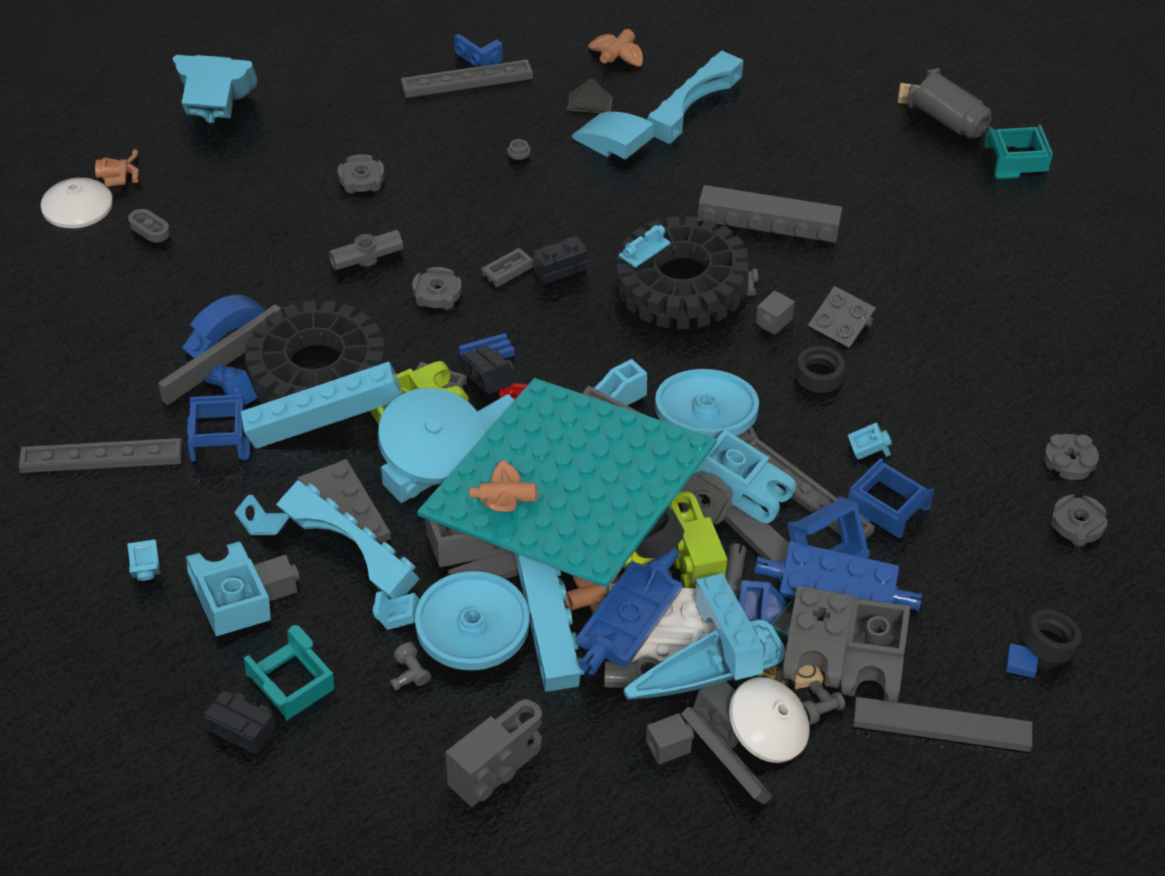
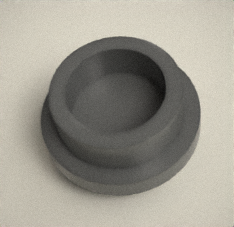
M513 140L508 147V155L516 160L525 159L530 155V147L524 140Z

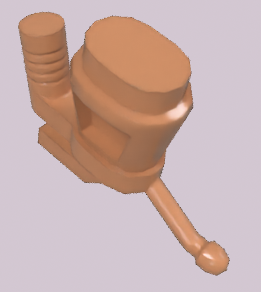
M134 149L129 159L115 160L104 157L102 160H96V178H102L105 187L125 185L129 172L132 174L133 183H138L139 171L130 164L137 157L138 150Z

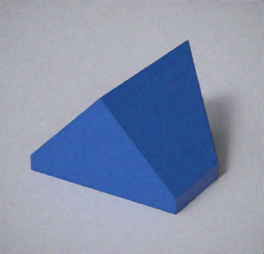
M741 580L738 602L749 621L764 620L771 624L789 604L770 582Z

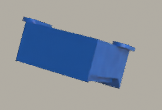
M242 394L190 397V416L188 417L187 435L189 437L187 444L191 461H196L197 447L237 445L239 459L247 460L250 457V440L248 437H245L241 411L245 410ZM235 416V432L198 434V418Z
M880 458L850 488L848 499L858 503L861 517L869 523L871 521L900 539L903 536L906 521L919 508L924 511L930 509L935 488H924L883 463V459ZM880 481L904 496L907 502L896 511L867 492Z
M838 497V500L809 516L796 522L787 523L791 541L808 545L806 535L823 529L837 519L842 543L829 550L862 558H868L870 555L858 503L852 500Z

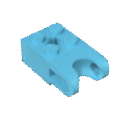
M725 429L718 436L715 447L694 473L705 471L721 478L733 491L732 505L762 523L773 521L779 512V502H785L790 499L796 490L795 480L769 463L768 456ZM776 484H782L786 490H782ZM761 505L766 507L769 512L764 511Z
M240 541L228 544L229 554L225 559L218 562L207 561L200 553L186 556L188 575L216 636L271 620L269 596Z

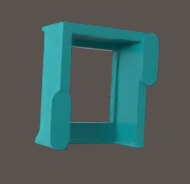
M1038 125L1037 128L997 130L988 126L984 146L985 148H994L998 158L994 171L996 178H1018L1020 173L1049 171L1053 153L1041 125ZM1006 147H1034L1035 151L1008 152Z
M298 625L291 626L287 631L289 644L256 664L249 655L244 658L246 676L253 679L285 716L286 721L334 690L333 673L311 650L313 641ZM296 656L315 679L286 697L266 674Z

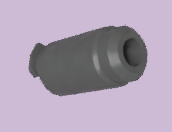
M940 69L927 70V78L919 88L912 84L910 85L908 91L909 108L916 106L957 134L965 135L969 139L981 136L988 128L992 119L991 109L985 106L983 101L943 77Z

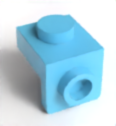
M156 539L128 543L129 571L132 578L145 581L153 579L154 575L161 574Z
M383 591L376 593L373 613L375 618L387 630L415 623V612L420 599L415 593L389 599Z

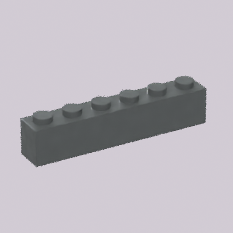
M704 185L699 201L698 221L704 222L706 219L722 225L836 243L842 207Z

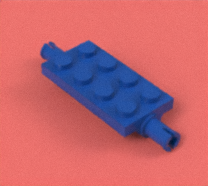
M792 541L789 542L786 559L782 560V562L764 559L759 556L756 560L754 574L777 578L778 582H780L779 594L785 598L795 600L797 586L853 595L855 599L907 605L915 611H918L920 608L922 593L901 590L896 586L898 565Z
M674 548L669 553L656 557L655 560L645 565L632 561L576 637V645L589 650L579 662L580 668L585 673L591 666L588 674H595L605 658L628 668L682 591V583L672 579L669 575V568L679 557L677 549Z

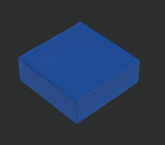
M1010 644L1006 672L1034 678L1038 657L1025 646Z

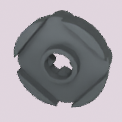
M370 155L350 156L346 159V163L340 164L338 167L339 182L348 193L369 190L377 191L381 188V183L384 180L383 163L380 160L378 162L372 160Z
M432 267L427 269V273L422 275L419 273L413 279V295L419 306L450 309L461 295V280L459 277L454 276V272L450 269Z
M1055 434L1050 438L1044 453L1047 467L1051 471L1054 468L1060 472V477L1070 480H1080L1088 477L1089 473L1094 472L1099 459L1098 451L1092 444V439L1087 435ZM1067 454L1074 455L1076 458L1071 459Z
M705 471L697 472L692 475L680 491L693 493L704 518L710 517L713 524L720 523L730 512L733 491L721 478ZM699 494L707 495L710 502L703 504L702 497ZM681 502V505L683 507L681 511H689L690 506L686 503Z
M1067 495L1055 504L1051 525L1063 537L1071 540L1073 544L1083 546L1087 542L1099 539L1104 534L1107 526V513L1105 508L1091 497L1083 496V499L1074 498V495ZM1075 517H1077V518L1083 517V518H1085V519H1084V521H1079V520L1075 519Z

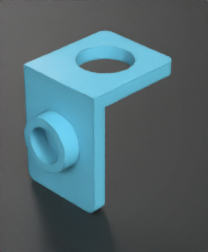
M248 495L235 511L236 516L250 535H275L289 518L287 513H265L253 495ZM249 505L255 511L254 518L251 521L245 515L246 508Z

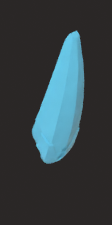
M764 620L750 621L764 647L763 670L780 664L785 656V647L772 625ZM718 629L675 653L629 684L624 689L627 699L678 694L734 679L725 662L723 645Z

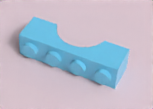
M724 574L696 579V606L705 623L712 621L715 623L722 641L725 662L734 679L738 680L763 674L764 647Z

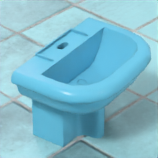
M175 55L173 57V62L185 87L182 98L185 113L202 116L209 123H214L216 117L230 118L234 100L244 98L257 86V76L251 61L202 55Z

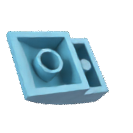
M604 112L597 115L575 132L572 138L606 157L614 153L623 159H627L653 138L654 123L628 113Z

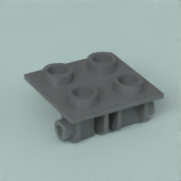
M834 286L808 326L850 348L865 325L869 327L872 324L873 318L871 315L876 307Z

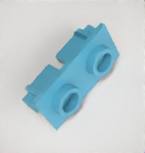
M654 225L652 229L644 234V237L640 236L633 242L626 244L619 257L635 268L671 244L670 241L663 237L665 233L664 227L662 225Z

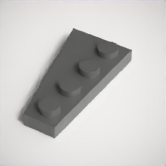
M347 459L297 477L305 486L309 483L315 486L322 493L319 497L324 501L327 497L334 501L340 507L338 512L342 515L348 512L359 522L356 526L361 530L367 527L377 536L375 539L377 543L391 539L389 529Z

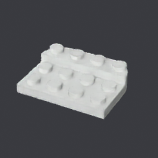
M609 584V592L612 590L615 584ZM682 588L680 594L632 662H638L639 659L650 656L658 659L661 663L680 650L717 630L713 621L705 623L696 606V588Z

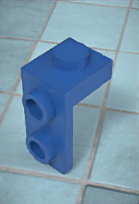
M460 34L454 36L455 52L472 65L480 67L498 64L503 61V43L495 40L483 48H479Z
M218 365L210 370V374L204 377L205 382L222 386L225 395L242 394L244 405L258 398L244 370Z

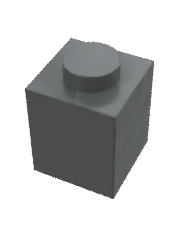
M777 291L772 292L757 306L755 324L776 335L792 320L795 301Z
M286 555L254 565L269 596V601L297 592L296 581L300 580L298 570L295 564L290 565Z
M679 713L647 725L646 743L658 764L691 752L694 733L688 722L685 723Z

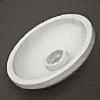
M71 178L55 184L44 194L41 200V210L45 219L56 226L81 228L103 219L111 210L113 199L110 190L103 183L90 178Z
M760 677L744 682L734 692L729 708L730 721L737 738L749 752L762 760L782 763L793 759L803 751L809 738V720L804 706L792 690L776 680Z

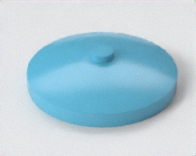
M694 369L680 372L666 379L656 392L655 410L661 421L715 439L718 438L724 429L735 436L745 432L755 423L758 416L759 399L753 387L740 377L724 371Z
M421 388L398 396L386 407L379 423L378 443L387 463L402 476L420 483L442 484L485 435V429L481 417L475 408L459 395L437 388Z
M460 572L437 581L422 595L415 612L416 634L424 650L438 662L462 670L486 669L505 662L521 648L529 631V609L522 593L506 579L486 572Z

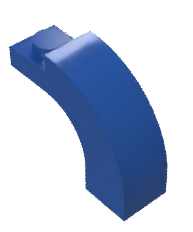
M231 295L221 298L207 306L192 321L190 325L195 330L182 348L193 358H196L217 344L226 333L242 327L266 310L255 300L244 295Z

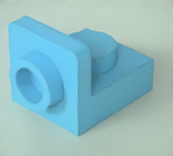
M877 422L848 435L858 460L880 450H883L886 457L891 455L888 447L892 444L886 430L881 431Z

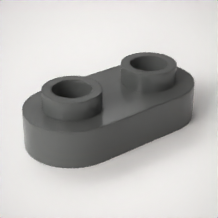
M137 209L131 212L128 217L131 229L151 242H162L170 235L168 223L149 210Z

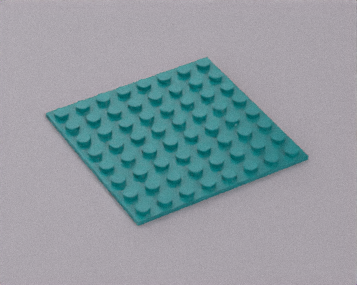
M534 378L422 505L417 514L428 520L607 588L715 447L717 439ZM501 460H504L518 471L522 479L521 482L537 483L538 499L537 502L517 501L514 511L501 512L485 507V502L481 503L480 498H470L469 491L470 487H480L481 483H491V476L495 467Z

